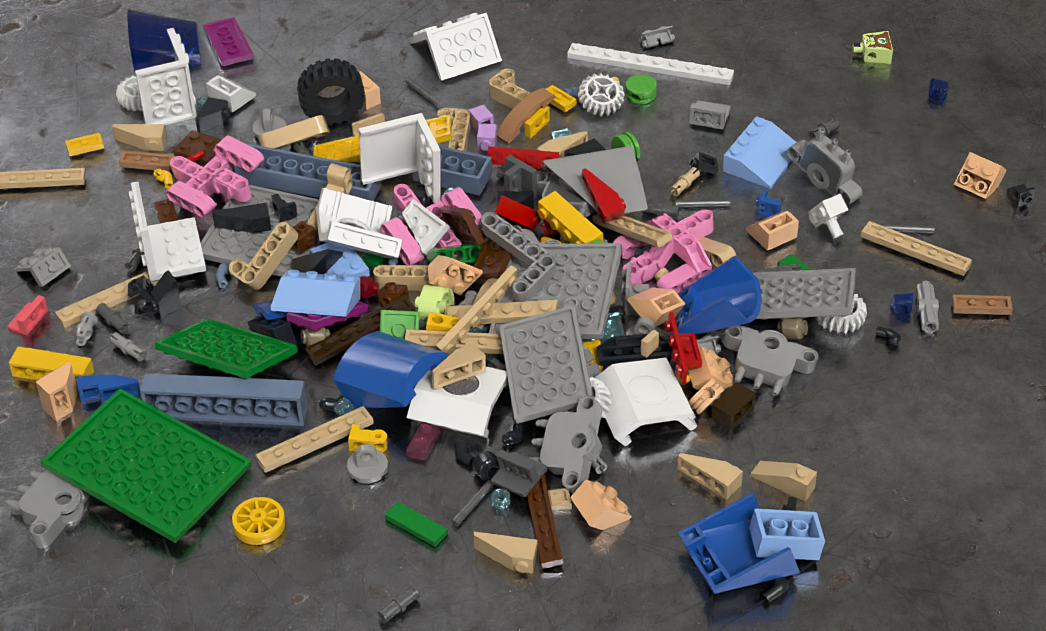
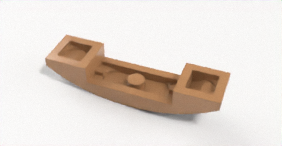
M544 88L530 93L507 115L497 131V137L510 144L520 134L519 128L540 107L544 109L555 98V95Z

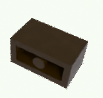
M735 382L724 391L719 399L713 401L711 405V418L732 429L754 407L756 393Z

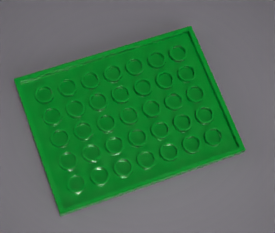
M120 388L41 460V467L176 543L251 467V460Z

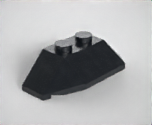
M648 334L614 336L602 345H598L597 352L599 363L608 368L612 364L667 358L670 363L673 361V347L669 346L668 338L659 335L658 348L646 358L641 355V340Z

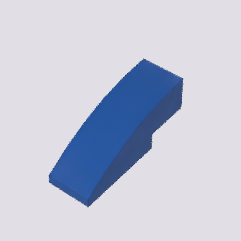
M105 374L76 377L81 402L101 398V402L105 403L120 388L135 397L141 396L139 382L135 378Z

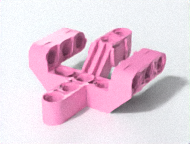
M228 135L215 146L214 152L216 156L204 167L182 156H176L170 160V166L174 178L179 181L166 191L167 199L202 218L216 207L217 203L209 197L215 192L226 195L228 200L233 198L240 202H246L252 197L249 182L241 175L232 172L233 167L236 165L247 172H253L264 161V157L257 149Z
M398 184L395 186L392 202L401 215L413 199L420 203L407 185ZM460 187L444 193L440 201L426 207V209L434 215H438L437 217L444 222L445 220L439 210L444 205L471 210L475 215L476 220L474 221L476 225H479V220L482 217L481 213ZM395 217L381 224L380 231L384 235L402 239L399 256L406 265H414L426 259L405 218L400 220ZM449 228L434 248L462 244Z
M701 210L679 222H675L664 213L646 222V224L671 232L673 239L662 247H656L626 235L618 237L613 242L621 243V257L623 259H628L634 255L637 256L640 252L644 251V254L630 259V284H643L654 278L655 274L665 267L672 254L676 253L686 264L663 275L658 280L657 286L658 288L672 289L678 294L712 271V265L699 239L713 232V213L710 210ZM627 264L623 266V269H627Z

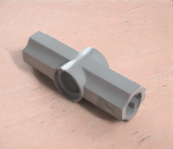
M922 281L916 287L917 315L920 316L922 330L926 333H933L939 329L938 299H935L933 285L929 281Z

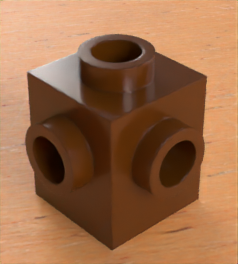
M303 221L293 226L298 232V238L291 248L301 254L316 243V231L313 226Z
M395 282L386 283L378 291L381 308L404 295L409 299L407 285H400Z

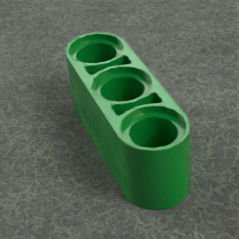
M463 244L433 248L428 252L427 260L431 263L438 253L440 256L455 259L454 252L457 251L455 260L463 263L476 262L482 247L480 245ZM472 249H474V255H473V256H471V250H472Z

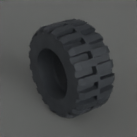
M326 58L325 61L318 60L314 65H309L307 71L304 70L301 73V77L297 82V92L303 113L309 116V118L323 115L327 125H333V123L338 125L342 124V121H349L352 116H356L359 113L358 110L362 109L363 102L365 101V90L361 75L354 65H350L345 60L343 62L337 58H334V60ZM340 86L345 88L342 93L335 97L326 98L317 95L326 87Z

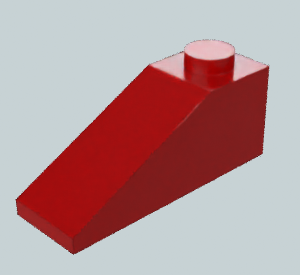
M582 169L581 177L603 224L624 216L626 208L624 199L620 198L616 191L588 169Z
M503 195L495 210V213L533 230L541 221L538 211Z

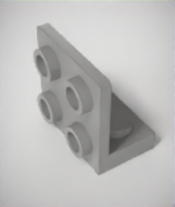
M698 100L696 104H691L689 124L724 129L731 106Z
M41 247L33 252L34 255L30 258L26 257L19 261L20 265L15 270L17 272L30 271L40 287L50 282L71 267L60 247H48L45 249Z
M627 262V269H623L622 280H626V282H622V294H625V296L621 298V306L625 307L626 315L640 316L627 299L648 290L649 284H630L631 262Z

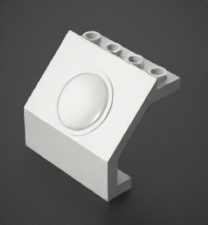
M667 358L612 364L595 377L601 380L610 390L612 404L608 406L609 412H605L604 415L614 438L624 446L632 442L628 434L641 425L677 420L691 431L697 427L694 420L696 416Z

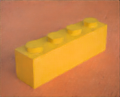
M556 191L538 201L539 216L545 219L554 230L562 234L566 241H569L571 244H586L601 239L603 242V233Z
M19 346L9 361L13 377L39 380L68 362L72 364L76 384V377L93 375L94 373L91 358Z

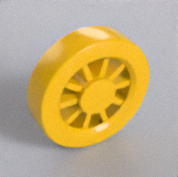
M267 497L248 499L239 504L232 514L233 531L236 537L250 545H263L274 541L282 534L286 525L282 506L277 501Z

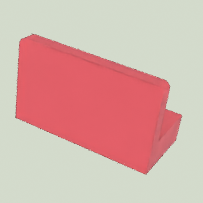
M38 295L32 303L28 302L9 323L8 329L28 335L48 311L45 297Z

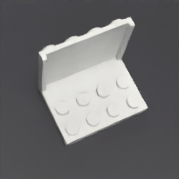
M476 12L458 18L456 23L448 21L442 23L443 27L437 28L436 25L412 33L413 37L408 38L410 44L427 39L440 81L502 61L487 13L477 15Z
M174 28L167 29V33L173 45L175 62L135 70L145 124L168 125L193 119L197 116L195 109L196 100L192 90L188 65L189 57L185 53L183 43L181 44L180 35L175 33Z
M422 113L359 128L360 172L363 185L418 171L420 182L425 185L427 196L431 197L433 203L440 201V148Z
M132 182V190L129 191V196L132 202L131 206L137 237L142 238V241H138L140 252L145 253V255H141L143 266L148 267L150 281L160 280L165 271L168 270L173 277L206 271L195 217L147 226L139 182Z

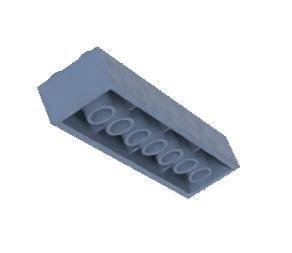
M253 144L247 145L260 151L264 161L253 172H247L234 165L235 173L246 178L250 185L320 198L322 188H326L328 184L327 171L331 163L350 168L353 183L348 195L374 201L382 186V180L363 185L360 165Z
M145 373L140 389L142 401L177 420L304 426L308 409L304 381L241 379L236 377Z

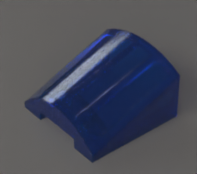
M128 9L129 46L134 72L135 70L175 62L173 45L167 33V29L174 28L175 33L180 35L181 44L183 43L185 53L189 57V67L201 65L197 22Z

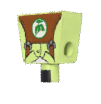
M889 31L863 34L861 43H853V53H862L865 62L891 64L893 48Z

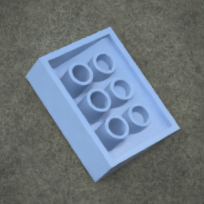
M756 116L724 154L723 172L771 189L791 164L792 160L787 155V149L797 142L771 121Z
M288 270L280 279L271 304V311L346 317L360 300V277H354L353 274L337 276L335 273L317 274L315 271L299 273L298 270Z

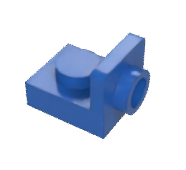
M764 190L761 196L758 195L755 205L758 206L757 214L769 217L780 213L782 201L768 198V191Z

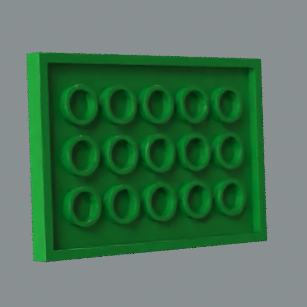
M206 318L156 341L155 350L162 351L167 355L177 356L179 359L193 361L195 364L208 366L210 369L224 371L226 374L239 376L241 379H248L252 375L262 372L264 369L276 365L278 362L288 359L297 353V345Z

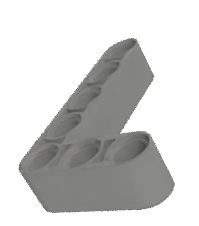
M487 212L481 218L483 233L529 266L512 285L513 296L516 302L529 301L555 275V257L497 214Z

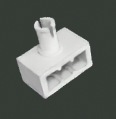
M841 194L820 202L808 212L809 220L815 229L827 225L833 239L844 234L837 222L838 217L848 211Z

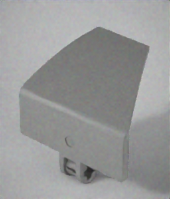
M632 146L542 161L541 170H546L547 168L552 170L596 211L597 209L581 177L582 169L584 168L588 169L616 191L620 198L624 199L626 204L624 214L648 209Z

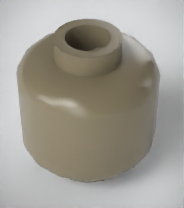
M792 317L782 319L778 323V332L782 333L787 340H801L808 331V324L804 318Z
M304 326V329H301L300 332L301 343L305 344L306 347L322 341L330 335L329 329H325V326L321 327L318 331L309 330L308 327Z

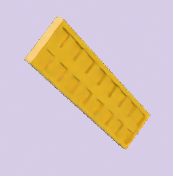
M450 115L426 120L437 143H445L452 140ZM359 135L314 145V156L348 163L360 162Z

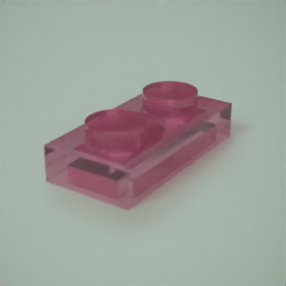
M421 422L406 449V456L425 461L441 433L440 427Z

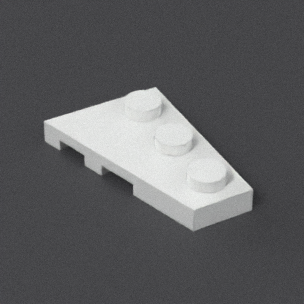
M414 199L402 212L409 228L415 235L416 241L421 247L420 249L427 256L428 252L434 248L450 226Z

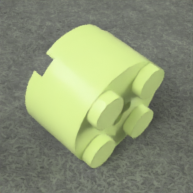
M424 285L420 296H417L415 300L419 319L427 321L429 312L444 314L446 306H454V293L452 289L447 287Z

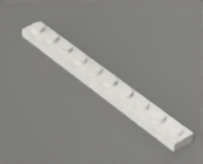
M572 43L568 51V58L726 85L731 84L734 76V70L596 46Z

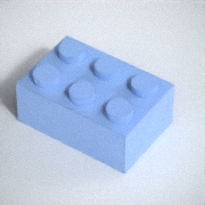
M330 243L310 249L311 254L326 249L343 252V256L326 273H335L337 276L353 274L354 277L370 276L369 268L353 249Z
M754 509L749 529L757 557L768 558L789 547L794 559H820L825 538L817 512Z

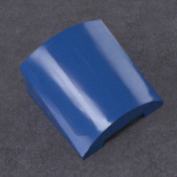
M733 256L680 291L678 295L685 302V305L680 310L677 321H675L678 334L695 333V335L752 322L759 315L762 304L759 279L737 256Z
M377 331L361 337L346 351L336 369L333 380L350 408H360L362 406L365 408L406 407L417 395L413 387L429 370H434L443 362L449 354Z
M753 493L678 532L699 573L714 594L800 573L789 547L768 558L756 556L749 526L754 509L760 508Z

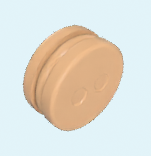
M714 378L710 379L688 401L690 407L692 406L698 415L725 390L719 383H716L717 381Z

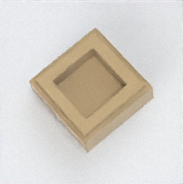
M653 330L641 340V355L647 358L658 348L659 332Z
M567 488L548 490L552 511L572 508Z

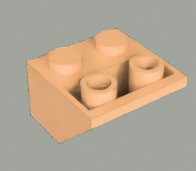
M970 152L954 185L987 199L1000 185L1007 170L1001 165Z
M784 211L749 225L745 230L768 251L797 238L799 220L789 211Z
M440 255L427 266L430 284L447 287L458 295H461L483 274V271L478 268Z
M652 287L627 299L641 317L651 319L655 326L668 320L669 312H673L675 318L685 305V302L674 290Z
M703 346L699 347L702 368L688 369L693 388L699 391L712 378L725 390L734 384V377L731 374L729 362L725 358L717 356L714 351L708 350Z
M68 362L36 381L42 408L56 422L73 412L78 394L72 364Z
M585 480L570 497L589 526L600 530L613 527L632 517L627 511V505L617 497V491L611 486H603L597 481Z

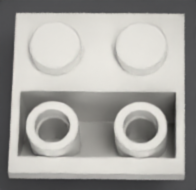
M219 75L206 83L208 97L227 100L228 108H230L232 113L256 97L255 92Z

